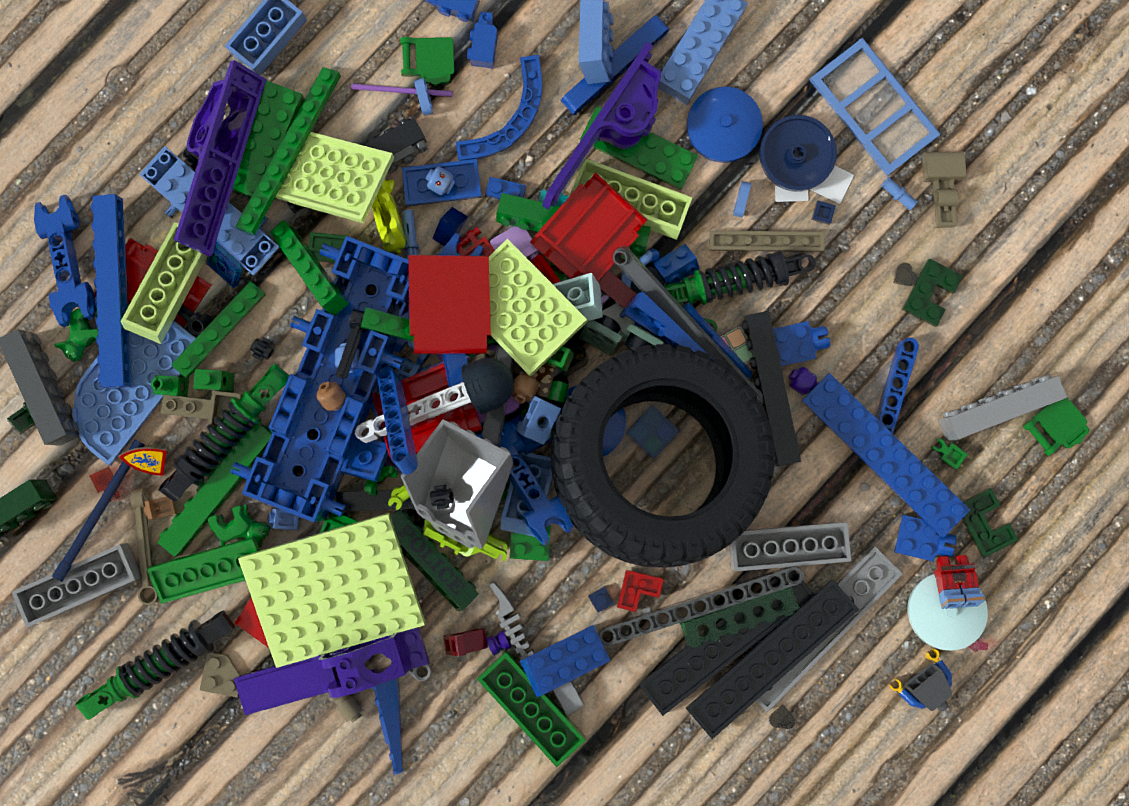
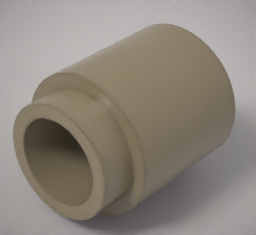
M342 696L335 701L337 704L336 708L346 722L351 720L353 723L362 716L360 712L363 709L353 696Z

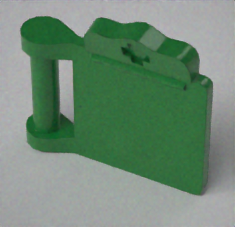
M452 37L400 38V45H402L403 51L401 76H421V78L425 79L426 84L433 86L450 82V75L454 74ZM410 45H415L416 69H411Z
M1068 397L1047 405L1022 426L1025 430H1029L1045 449L1044 453L1047 456L1054 453L1061 445L1065 448H1072L1075 444L1081 443L1089 433V428L1086 426V418ZM1037 422L1055 441L1052 445L1035 426Z

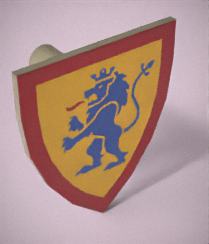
M152 442L150 447L131 449L120 454L118 457L138 471L163 476L167 449L158 448V443Z

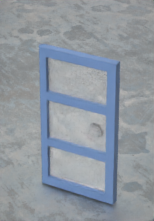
M863 38L859 39L858 42L810 78V82L886 176L940 136V132Z

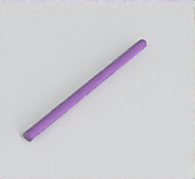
M351 84V89L417 94L416 88ZM428 89L429 95L453 96V91Z

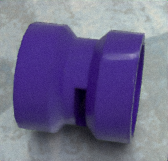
M504 630L499 631L495 636L486 638L487 644L494 656L499 654L500 650H507L512 647Z

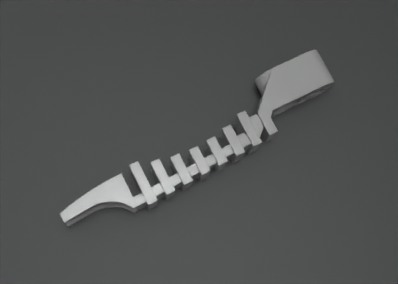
M495 581L492 582L490 587L500 603L498 619L500 620L501 628H505V634L510 636V642L516 646V652L521 654V660L535 653L533 649L527 652L525 650L530 645L528 640L522 644L520 642L526 636L524 631L518 635L515 634L516 631L522 629L523 625L521 622L512 627L510 626L512 622L520 619V613L518 612L507 619L505 618V615L514 611L515 608ZM572 681L553 690L567 716L585 707Z

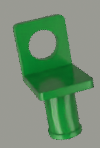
M155 375V378L151 381L153 394L187 397L189 379ZM182 383H184V390H183V392L181 391V385H182Z

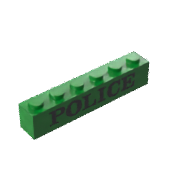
M282 220L270 231L272 237L322 308L335 316L349 304L295 228L285 220Z

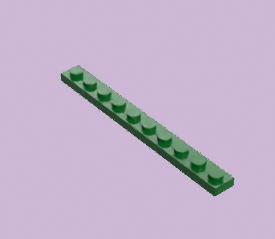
M322 67L236 224L238 230L252 235L256 234L341 77L338 71Z

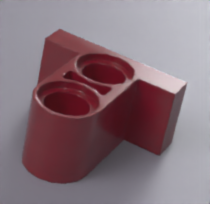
M485 628L443 635L446 655L463 656L466 653L488 648Z

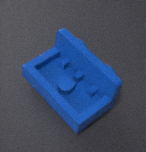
M686 244L653 262L655 269L659 271L664 279L665 285L680 282L682 278L693 275L695 270L700 269L696 256Z

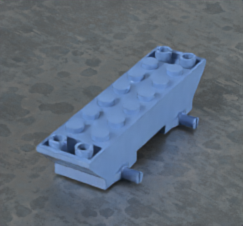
M164 146L139 175L170 201L172 205L164 212L171 218L177 210L183 212L195 171ZM228 202L216 243L227 251L228 258L230 254L233 259L235 258L255 276L280 247L262 228L269 220L268 217H264L255 235L243 232L236 228L242 212Z

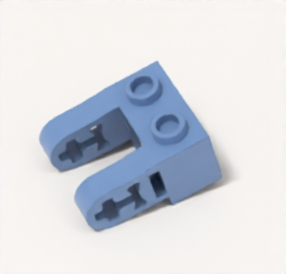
M534 396L533 400L528 402L530 408L524 420L518 422L515 430L523 436L544 445L551 436V429L558 420L561 408ZM544 417L543 423L538 425V420Z

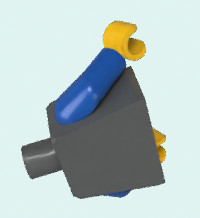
M932 649L935 654L934 658H931L928 652L925 653V656L928 660L934 661L935 664L931 662L905 683V689L901 687V682L896 678L893 679L898 682V687L893 688L890 684L889 687L893 691H898L899 695L913 707L920 709L927 707L930 711H934L937 708L939 711H944L948 708L946 700L952 696L950 689L952 686V673L943 660H939V651Z

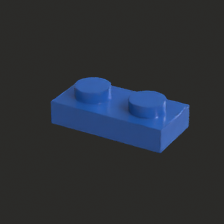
M489 177L485 196L500 200L501 194L504 193L524 198L526 185Z

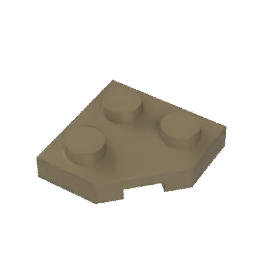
M217 652L207 653L200 691L239 697L234 678L241 674L232 663L229 655Z

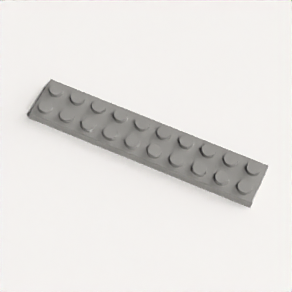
M875 546L837 582V585L859 610L756 700L767 713L903 574Z

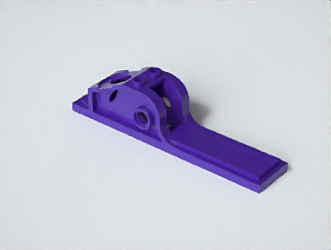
M648 42L645 43L548 189L542 204L546 209L549 210L551 206H556L598 141L608 142L617 148L629 149L637 145L643 135L647 137L656 121V118H654L658 107V99L656 98L658 83L660 84L661 71L648 63L653 55L650 53L653 45Z
M235 60L230 61L225 79L213 83L207 98L193 120L187 140V150L199 156V161L174 241L207 256H212L266 82L264 77ZM226 104H228L230 113L227 118L223 119L225 115L224 110Z
M417 627L327 654H320L316 657L278 668L272 666L235 677L234 681L244 714L249 715L324 693H329L330 698H338L364 691L392 679L402 677L410 669L428 665L430 661L420 628ZM377 653H381L386 658L391 659L389 667L378 670L377 668L367 669L364 665L366 660Z

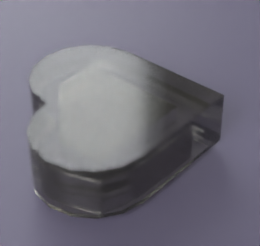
M904 262L897 266L893 283L908 287L917 283L918 276L912 271V266L909 263Z
M784 704L769 716V722L775 728L791 729L795 725L794 717Z

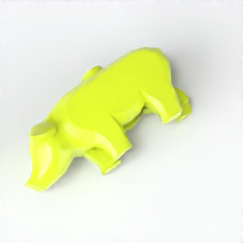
M384 179L372 209L384 250L400 254L401 249H404L406 246V238L395 200L390 194L394 187V180L386 181Z

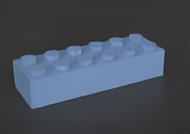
M705 0L663 68L658 88L688 105L745 12L748 2L744 0Z

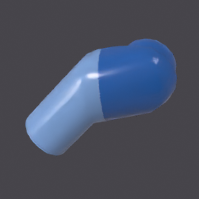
M652 248L643 254L639 260L645 266L648 263L657 261L660 253Z

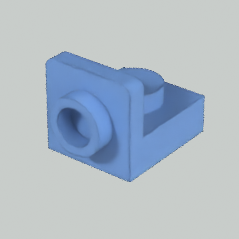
M272 508V512L268 514V524H270V528L297 530L299 516L281 509Z

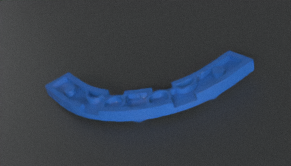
M539 55L520 57L523 92L520 105L512 118L502 129L488 136L456 142L458 161L478 160L496 155L516 143L529 129L538 112L542 96V75Z

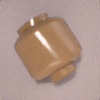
M523 373L515 377L511 394L515 401L524 403L533 400L539 388L535 376L532 375L530 377L527 373Z
M336 382L322 383L316 394L318 401L328 411L341 409L346 400L345 392Z

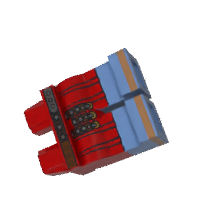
M967 555L956 556L954 558L955 565L950 564L948 556L939 557L934 575L941 608L978 607L982 604L985 598L983 593H980L974 563H969Z

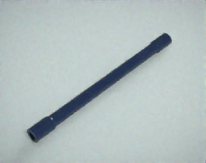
M134 440L129 450L144 447L145 444ZM122 461L67 554L60 561L51 577L63 582L72 567V563L129 471L130 466Z

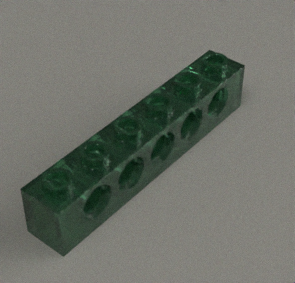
M791 586L681 622L679 625L686 645L696 648L702 646L704 641L710 640V642L720 640L721 635L727 633L729 636L735 635L740 632L739 629L745 627L747 629L759 626V622L766 621V623L777 620V616L783 614L784 617L796 613L795 610L800 608ZM774 600H780L781 606L777 610L772 608ZM756 606L762 607V614L759 616H754L753 614ZM738 612L744 614V619L741 622H736L734 619ZM725 619V626L721 629L717 628V620ZM700 625L707 626V632L704 635H700L697 632Z

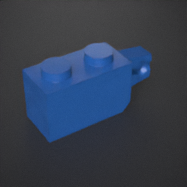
M425 0V2L437 7L439 13L449 17L452 15L463 22H468V20L473 22L480 0Z
M481 12L478 23H475L474 29L470 31L472 47H468L467 59H470L471 66L494 68L498 34L496 27L493 25V15L490 12Z

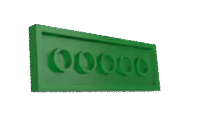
M596 106L580 141L602 108ZM649 132L647 137L643 135L639 143L629 149L617 148L605 141H598L594 147L679 190H682L698 155Z
M254 536L152 565L146 570L162 604L245 581L238 558L260 551V548Z

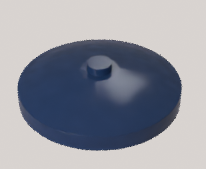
M791 115L775 122L764 135L759 151L761 167L768 179L776 186L793 192L811 190L823 183L831 174L837 157L836 143L829 129L817 119L806 115Z

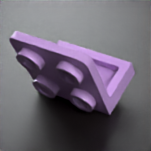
M514 226L490 241V244L496 250L508 239L529 261L541 254L530 243L532 238L527 230H522L519 227Z

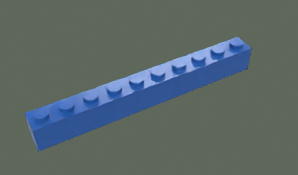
M116 194L92 196L91 210L94 220L92 222V230L94 232L92 245L95 251L93 265L96 270L94 285L97 291L95 305L98 315L96 316V325L98 326L97 344L99 346L97 361L100 365L98 381L101 388L131 387L129 331L124 329L121 323V319L128 308L123 198Z

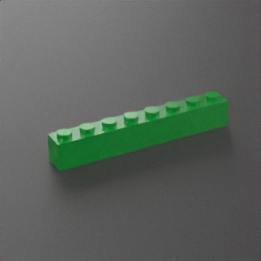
M502 193L496 212V222L505 226L519 227L522 230L539 232L560 206H551L548 210L542 206L543 202ZM642 225L636 232L639 236L629 246L635 256L645 254L651 227Z
M261 422L254 425L251 431H246V437L239 439V444L234 446L231 453L225 454V459L221 461L222 463L218 468L212 469L209 475L210 478L206 483H203L196 489L197 494L186 501L184 504L185 509L173 517L172 525L169 528H165L159 535L160 539L157 543L174 557L181 556L206 526L208 518L214 516L243 480L242 477L231 474V469H237L232 467L233 464L238 462L252 468L256 457H261L264 454L272 432Z

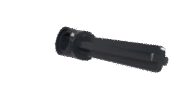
M183 304L177 313L188 321L189 331L194 335H200L213 321L208 314L194 313Z
M353 309L349 321L351 332L336 371V376L341 379L348 376L362 333L369 331L360 327L364 311Z

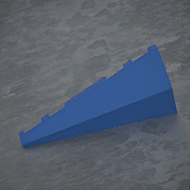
M399 678L372 687L375 690V704L378 706L385 742L389 744V758L392 760L394 775L403 772Z

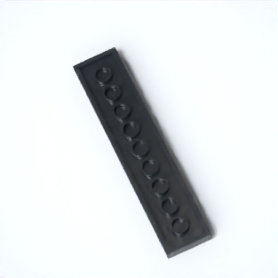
M792 570L788 576L790 580H795L799 574L796 570ZM777 576L770 580L771 586H777L780 583V578ZM802 580L797 585L742 602L641 681L639 686L661 715L664 716L784 622L814 595L813 592Z
M831 579L686 707V710L710 738L713 739L859 610L858 607L837 583Z

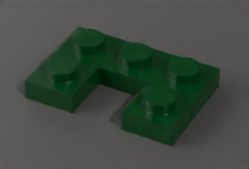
M930 258L927 259L902 310L937 327L946 309L929 301L936 286L953 294L963 276Z
M988 488L963 501L970 511L962 520L982 557L985 558L1019 540L1010 523H1005L993 530L990 528L984 514L1001 506L992 488Z

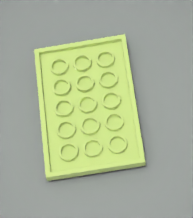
M311 132L275 199L364 223L394 160V155L386 151Z
M508 239L489 256L491 336L531 377L588 320Z

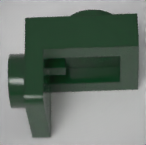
M25 402L20 410L7 418V421L20 435L35 425Z

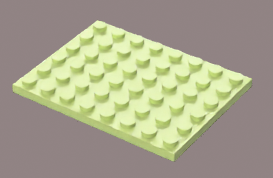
M389 513L238 558L276 668L313 658L320 654H327L342 648L393 635V633L424 626L426 623Z

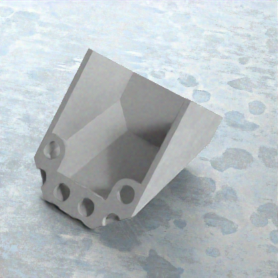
M442 419L416 454L418 461L417 469L408 475L402 473L400 477L417 513L422 518L428 520L437 531L462 543L466 547L473 548L476 546L482 549L486 543L513 466L511 453L504 447L499 448L493 445L486 438L481 439L470 430L465 431L452 421L449 423ZM446 485L447 489L451 488L453 491L454 502L449 504L450 508L437 510V506H432L430 502V492L435 491L434 486Z

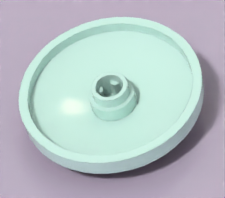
M934 574L922 579L914 587L908 600L907 611L911 627L916 635L931 647L949 651L963 649L973 644L985 629L988 618L986 600L978 607L961 608L960 606L959 608L942 609Z

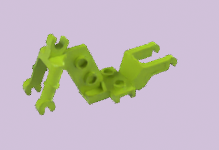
M405 485L393 489L388 505L391 506L396 502V510H399L402 503L410 498ZM425 519L423 534L440 542V547L442 548L446 545L454 549V554L456 555L461 553L467 557L482 552L494 559L502 555V561H505L507 558L506 550L508 544L503 539L489 533L482 549L476 546L468 548L437 531Z

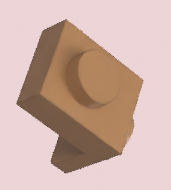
M167 496L145 501L144 513L149 520L177 514L175 502Z

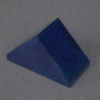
M451 207L440 218L432 239L445 246L455 233L458 234L468 216Z

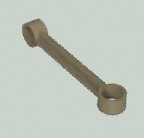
M144 488L132 490L130 500L132 507L135 509L142 588L138 592V599L142 604L150 605L157 602L159 598L146 570L149 566H152L148 517L144 513L145 501L149 500L147 490ZM146 588L154 590L155 598L153 601L145 599L144 590Z

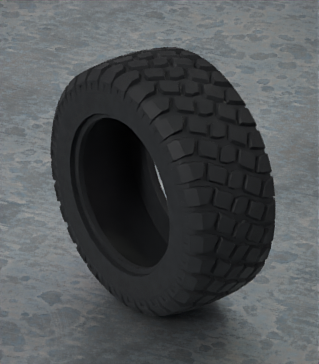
M656 344V347L650 345L636 347L635 351H624L593 369L575 387L564 404L554 429L551 445V472L555 491L575 528L590 543L604 553L630 564L654 568L677 567L695 563L716 554L734 542L751 525L764 505L772 484L771 479L773 478L775 467L773 458H775V446L771 438L773 437L771 425L765 418L767 414L762 403L756 400L757 395L750 385L745 386L743 383L744 379L735 370L730 372L728 365L716 358L713 361L710 358V354L700 350L694 353L690 347L677 345L676 348L670 344ZM651 401L676 406L690 414L700 423L712 443L716 460V471L713 486L708 497L695 512L681 516L656 515L636 507L619 493L607 473L603 458L604 432L612 415L632 404Z

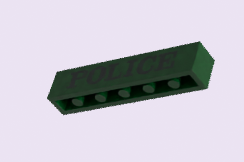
M399 509L392 513L390 517L402 553L457 612L463 611L479 595L476 591V586L472 582L465 580L462 571L449 563V557L436 549L437 545L423 535V530L410 521L411 518L405 511Z

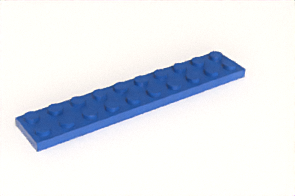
M830 373L803 398L802 402L940 537L944 538L970 511L944 483Z

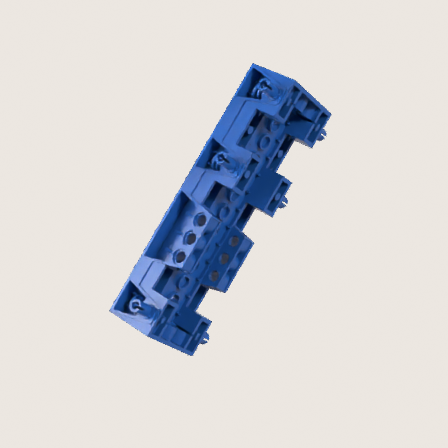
M348 236L345 237L340 249L324 243L322 245L323 249H320V255L335 260L332 273L336 276L334 283L349 304L335 316L324 308L322 311L316 309L311 322L297 316L292 318V320L299 324L291 322L290 327L306 333L302 346L306 347V351L298 371L290 374L269 425L272 435L263 457H256L252 468L235 462L232 467L237 469H231V474L246 479L242 492L243 495L312 522L325 521L329 512L340 517L343 515L344 512L341 510H345L346 505L334 501L344 476L340 470L352 440L356 436L355 430L357 426L367 419L371 409L370 405L373 404L372 393L377 394L379 389L377 374L388 365L400 370L403 365L395 361L404 363L405 358L393 354L397 337L385 336L383 333L369 330L362 333L358 345L361 356L356 366L357 369L353 373H348L347 378L341 379L336 376L335 350L340 347V344L347 343L351 332L349 321L353 309L365 311L367 307L399 317L409 311V260ZM370 285H374L377 288L374 295H368L366 292ZM336 382L340 385L346 394V400L341 409L328 411L318 401L316 394L322 383ZM312 429L318 431V438L315 440H311L308 436L309 431ZM298 465L304 469V473L300 477L294 474V468Z

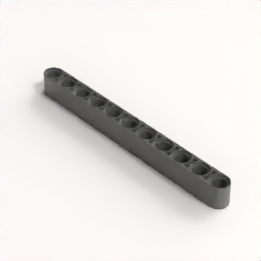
M797 566L785 567L605 626L600 631L599 637L603 645L611 646L797 585L803 580V572ZM792 570H797L799 574L795 580H790L788 576ZM773 576L780 578V583L777 586L770 585V579ZM758 582L761 584L759 592L751 591L753 583ZM737 588L743 591V595L740 598L732 596V592ZM716 595L724 596L722 604L714 603ZM704 601L706 603L705 609L697 610L695 608L696 602ZM679 607L687 609L685 616L677 615L676 611ZM666 613L669 616V620L667 622H660L658 615ZM642 619H648L651 624L648 628H642L639 622ZM629 625L632 628V632L630 634L622 633V626ZM610 631L613 633L614 638L612 640H605L603 633Z

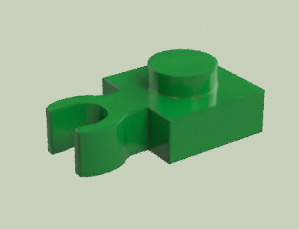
M936 439L940 443V448H936L933 445L931 449L942 453L939 459L954 470H957L968 454L953 443L946 446L942 439Z

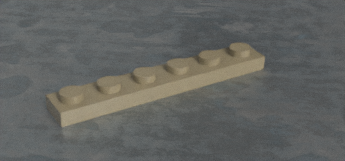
M709 232V251H825V232Z

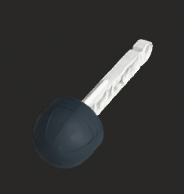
M482 358L463 365L461 369L462 383L407 405L408 413H411L408 414L410 425L433 418L471 402L480 414L501 407L509 400L513 392L514 381L509 368L501 361L493 358ZM458 393V398L451 402L450 397ZM439 400L440 405L437 408L432 409V404L435 401ZM384 414L376 417L374 420H368L358 425L355 430L356 437L362 442L367 443L378 439V436H386V427L383 430H379V425L385 422ZM369 429L367 436L362 437L363 430Z

